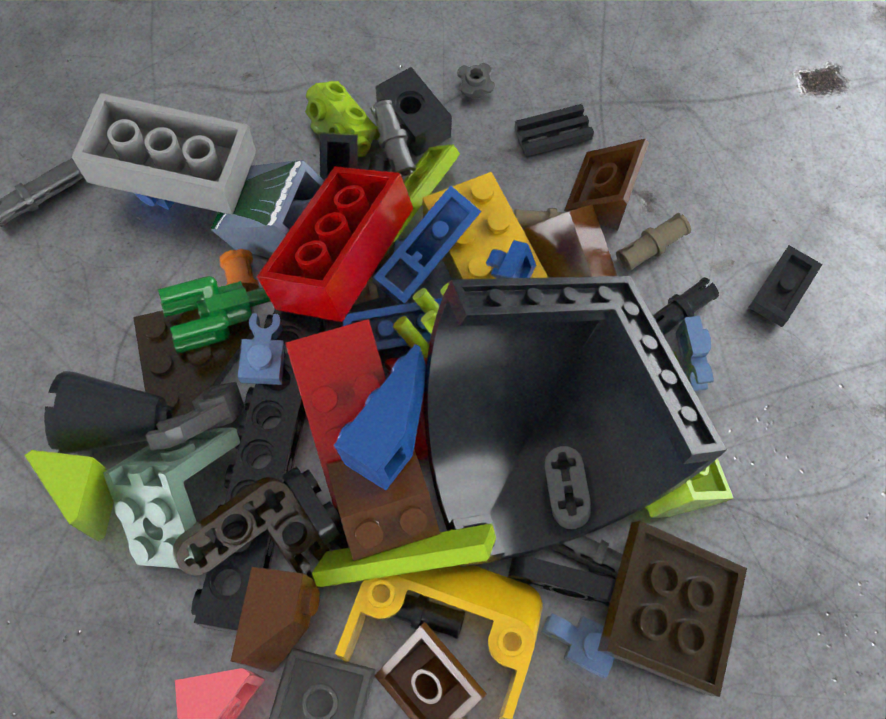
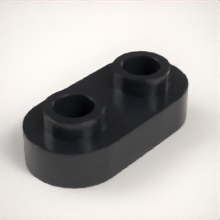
M296 466L283 474L282 478L318 531L324 544L327 545L339 537L340 533L337 527L342 524L340 515L330 501L322 505L316 496L322 490L310 470L307 469L301 473Z

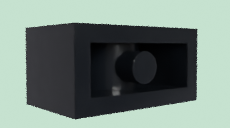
M412 67L375 86L377 102L383 100L393 101L400 127L406 130L408 136L406 141L407 147L415 157L425 153L429 147H435L451 138V114Z

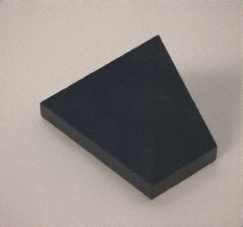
M320 132V177L324 181L334 167L358 169V134Z

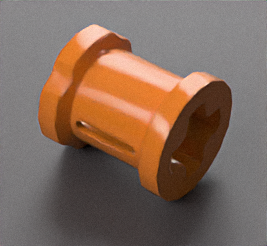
M245 249L229 250L219 257L220 267L225 270L226 285L241 281L246 291L260 288L258 281L253 277L251 267L253 264L252 252Z

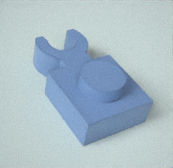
M252 313L250 316L249 326L254 335V340L242 339L238 370L240 383L282 385L285 344L283 340H275L282 332V322L278 314H273L272 325L265 329L259 327L260 319L257 313Z
M700 316L685 317L675 333L683 367L688 368V380L694 391L707 390V383H713L714 381L711 366L706 358L711 350V337L709 331L703 329Z

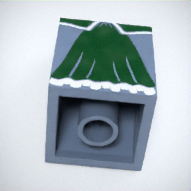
M304 160L252 165L233 215L218 212L211 230L235 250L245 249L252 252V254L270 258L324 180Z

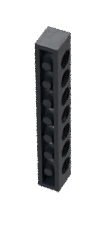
M274 309L273 314H278L282 322V332L275 340H283L284 344L326 331V319ZM267 315L264 329L272 325L273 315ZM285 353L282 376V379L290 381L286 388L277 391L271 389L273 384H255L254 387H249L247 391L245 410L248 411L245 425H239L237 429L240 444L235 446V449H238L235 464H229L225 474L224 486L228 489L225 503L264 477L276 478L287 486L282 475L294 468L306 417L288 353ZM268 417H281L276 427L272 429L262 428L264 420ZM261 454L271 455V461L266 467L261 469L252 468V463L257 456ZM270 489L266 490L263 493L266 498L263 504H267L271 508L277 504L275 496L280 492L274 493ZM255 508L248 510L253 515L255 521L260 518L255 512ZM231 514L227 516L222 523L223 534L228 537L238 535L245 526L243 515ZM266 530L252 539L247 549L242 552L233 553L206 573L203 588L197 589L192 601L191 613L195 615V624L207 629L237 634L252 567L270 569L276 544ZM215 538L214 545L219 548L223 544ZM231 575H239L241 584L238 591L233 595L223 596L221 587L224 580Z

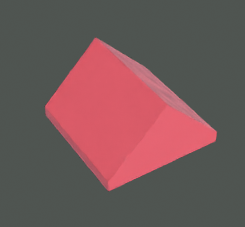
M239 668L175 680L177 718L237 719L265 679L252 671Z

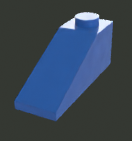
M450 185L373 277V283L399 305L406 304L481 213V210Z

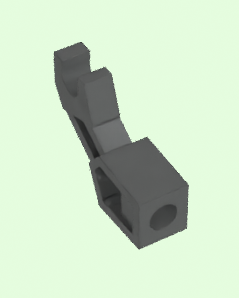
M237 382L208 387L192 401L195 410L185 415L159 422L157 424L158 430L149 431L146 434L151 451L173 447L186 442V440L205 430L233 423L245 408Z

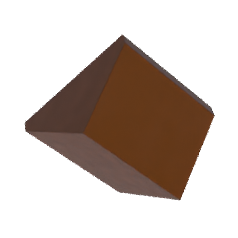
M640 139L586 152L564 211L568 212L593 204L599 224L618 231L649 142L646 139Z
M593 204L568 211L523 229L548 278L618 276Z
M423 623L374 675L410 719H462L487 695L426 623Z

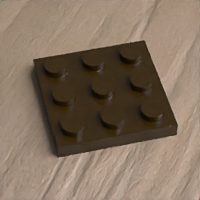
M641 520L631 522L598 651L706 695L720 697L747 568Z

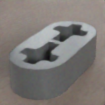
M560 446L554 448L545 459V471L552 513L555 521L560 526L566 529H577L585 525L591 516V504L581 455L571 447ZM567 460L568 465L572 466L569 470L571 481L562 482L561 471L557 469L559 468V461ZM566 493H573L575 504L580 506L577 508V515L568 516L567 510L561 509L566 507Z

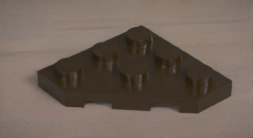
M198 309L166 318L163 310L133 317L145 392L164 397L166 404L172 407L173 418L195 410L192 401L208 387L220 385L236 363L235 358L241 351L242 339L254 338L248 320L228 326L230 335L224 341L177 354L170 327L200 319Z

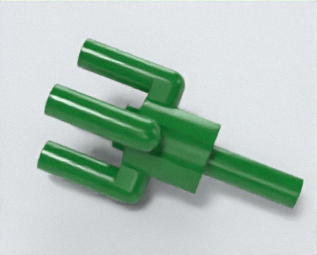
M212 276L158 289L165 318L198 309L200 319L170 327L177 354L226 340L230 335L228 326L250 319L252 315L250 307L271 302L264 288L246 292L241 281L218 287L216 279Z

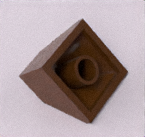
M252 567L230 662L266 672H274L307 631L311 616H314L318 610L320 592L316 587L314 579L303 573Z

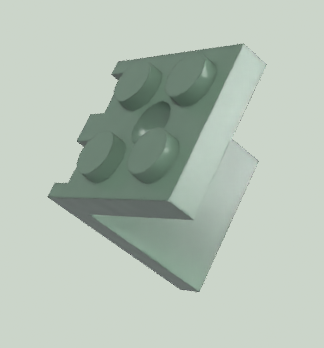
M236 428L205 430L186 440V442L170 448L151 451L148 445L103 473L115 504V513L122 523L129 542V551L137 565L179 568L173 557V545L182 533L197 524L183 482L240 444ZM195 543L189 545L187 548L189 556L186 559L193 558L196 562L203 558L201 554L203 547L199 548Z

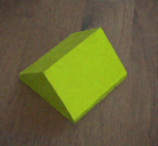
M31 450L24 456L67 522L98 542L106 536L114 504L103 474L108 469L94 457Z

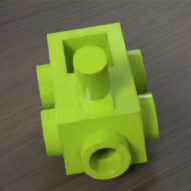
M339 81L315 83V85L307 90L306 99L308 104L305 113L311 119V129L317 134H320V132L358 134V158L366 156L371 147L372 140H378L380 133L377 126L350 96L345 87Z

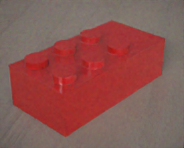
M344 167L333 168L257 275L258 280L276 310L343 322L414 209L401 174Z
M369 319L285 343L331 500L335 508H338L327 468L328 463L341 460L334 444L337 442L342 428L347 423L353 422L365 407L366 400L371 392L380 388L386 381Z

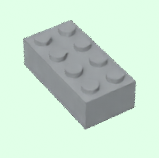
M100 93L73 152L72 159L87 183L233 215L256 149L248 124Z

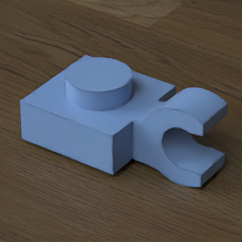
M553 613L547 617L541 632L568 645L564 659L602 678L608 676L615 658L598 651L604 628L603 625L584 616L580 618L577 627Z

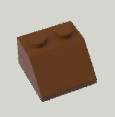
M415 449L411 459L387 490L382 489L346 466L342 459L327 464L353 561L440 534L429 491Z

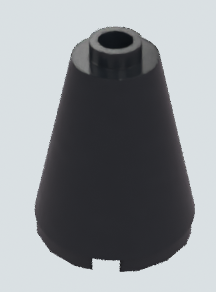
M63 371L53 380L48 393H56L54 407L45 406L44 413L45 434L48 445L51 449L59 450L57 453L73 454L147 441L146 434L149 431L158 430L157 424L159 422L173 418L172 407L166 404L164 397L71 371Z

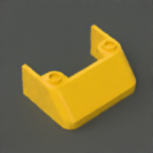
M456 565L369 579L362 582L335 652L341 660L350 662L367 615L376 619L390 618L401 609L408 590L494 621L488 637L489 652L496 662L513 669L498 719H513L534 651L543 609L542 598L535 588L475 565L466 567Z

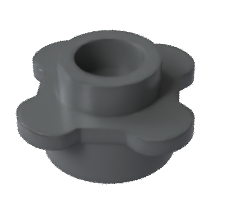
M481 63L470 67L466 65L459 67L457 75L462 80V85L460 86L462 94L470 98H481L494 90L495 83L490 79L492 70L490 65Z

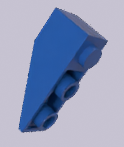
M416 344L406 356H402L396 361L390 376L380 388L371 392L366 400L365 407L353 422L347 423L342 428L338 440L334 444L346 466L384 490L388 489L413 456L426 373V362L420 346Z

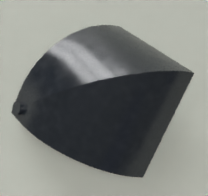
M631 276L454 279L450 281L435 318L427 355L424 419L429 465L438 505L447 531L492 523L496 535L494 546L487 561L462 564L460 567L494 562L541 551L604 528L645 508L677 489L708 467L727 450ZM560 446H568L575 449L581 455L584 464L591 504V516L585 525L577 529H566L560 526L555 521L552 513L545 471V459L550 451ZM567 460L559 461V468H557L561 471L562 482L571 481L569 470L572 466L568 465ZM566 493V507L561 509H566L568 516L577 515V508L580 506L575 504L573 493Z

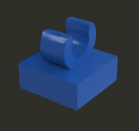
M513 240L508 253L493 249L486 261L487 266L494 267L491 275L497 279L531 278L536 267L529 244Z

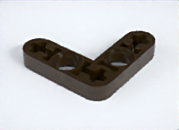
M264 477L254 482L182 533L173 545V557L178 567L184 573L192 576L202 575L266 530L292 570L314 579L310 571L311 565L301 553L308 549L311 555L320 561L324 554L330 550L320 538L318 531L292 491L280 480L273 477ZM268 489L274 493L280 492L275 496L277 504L272 508L267 504H263L266 500L263 493ZM248 502L256 509L255 512L260 516L256 521L253 515L243 507ZM231 514L243 515L245 519L243 530L236 536L228 537L224 535L222 523L226 517ZM292 522L302 523V537L293 544L284 543L282 538L284 528ZM210 529H212L215 537L223 544L219 548L214 545L206 534ZM193 543L199 548L203 547L201 549L203 558L197 562L193 558L186 559L189 556L187 548Z

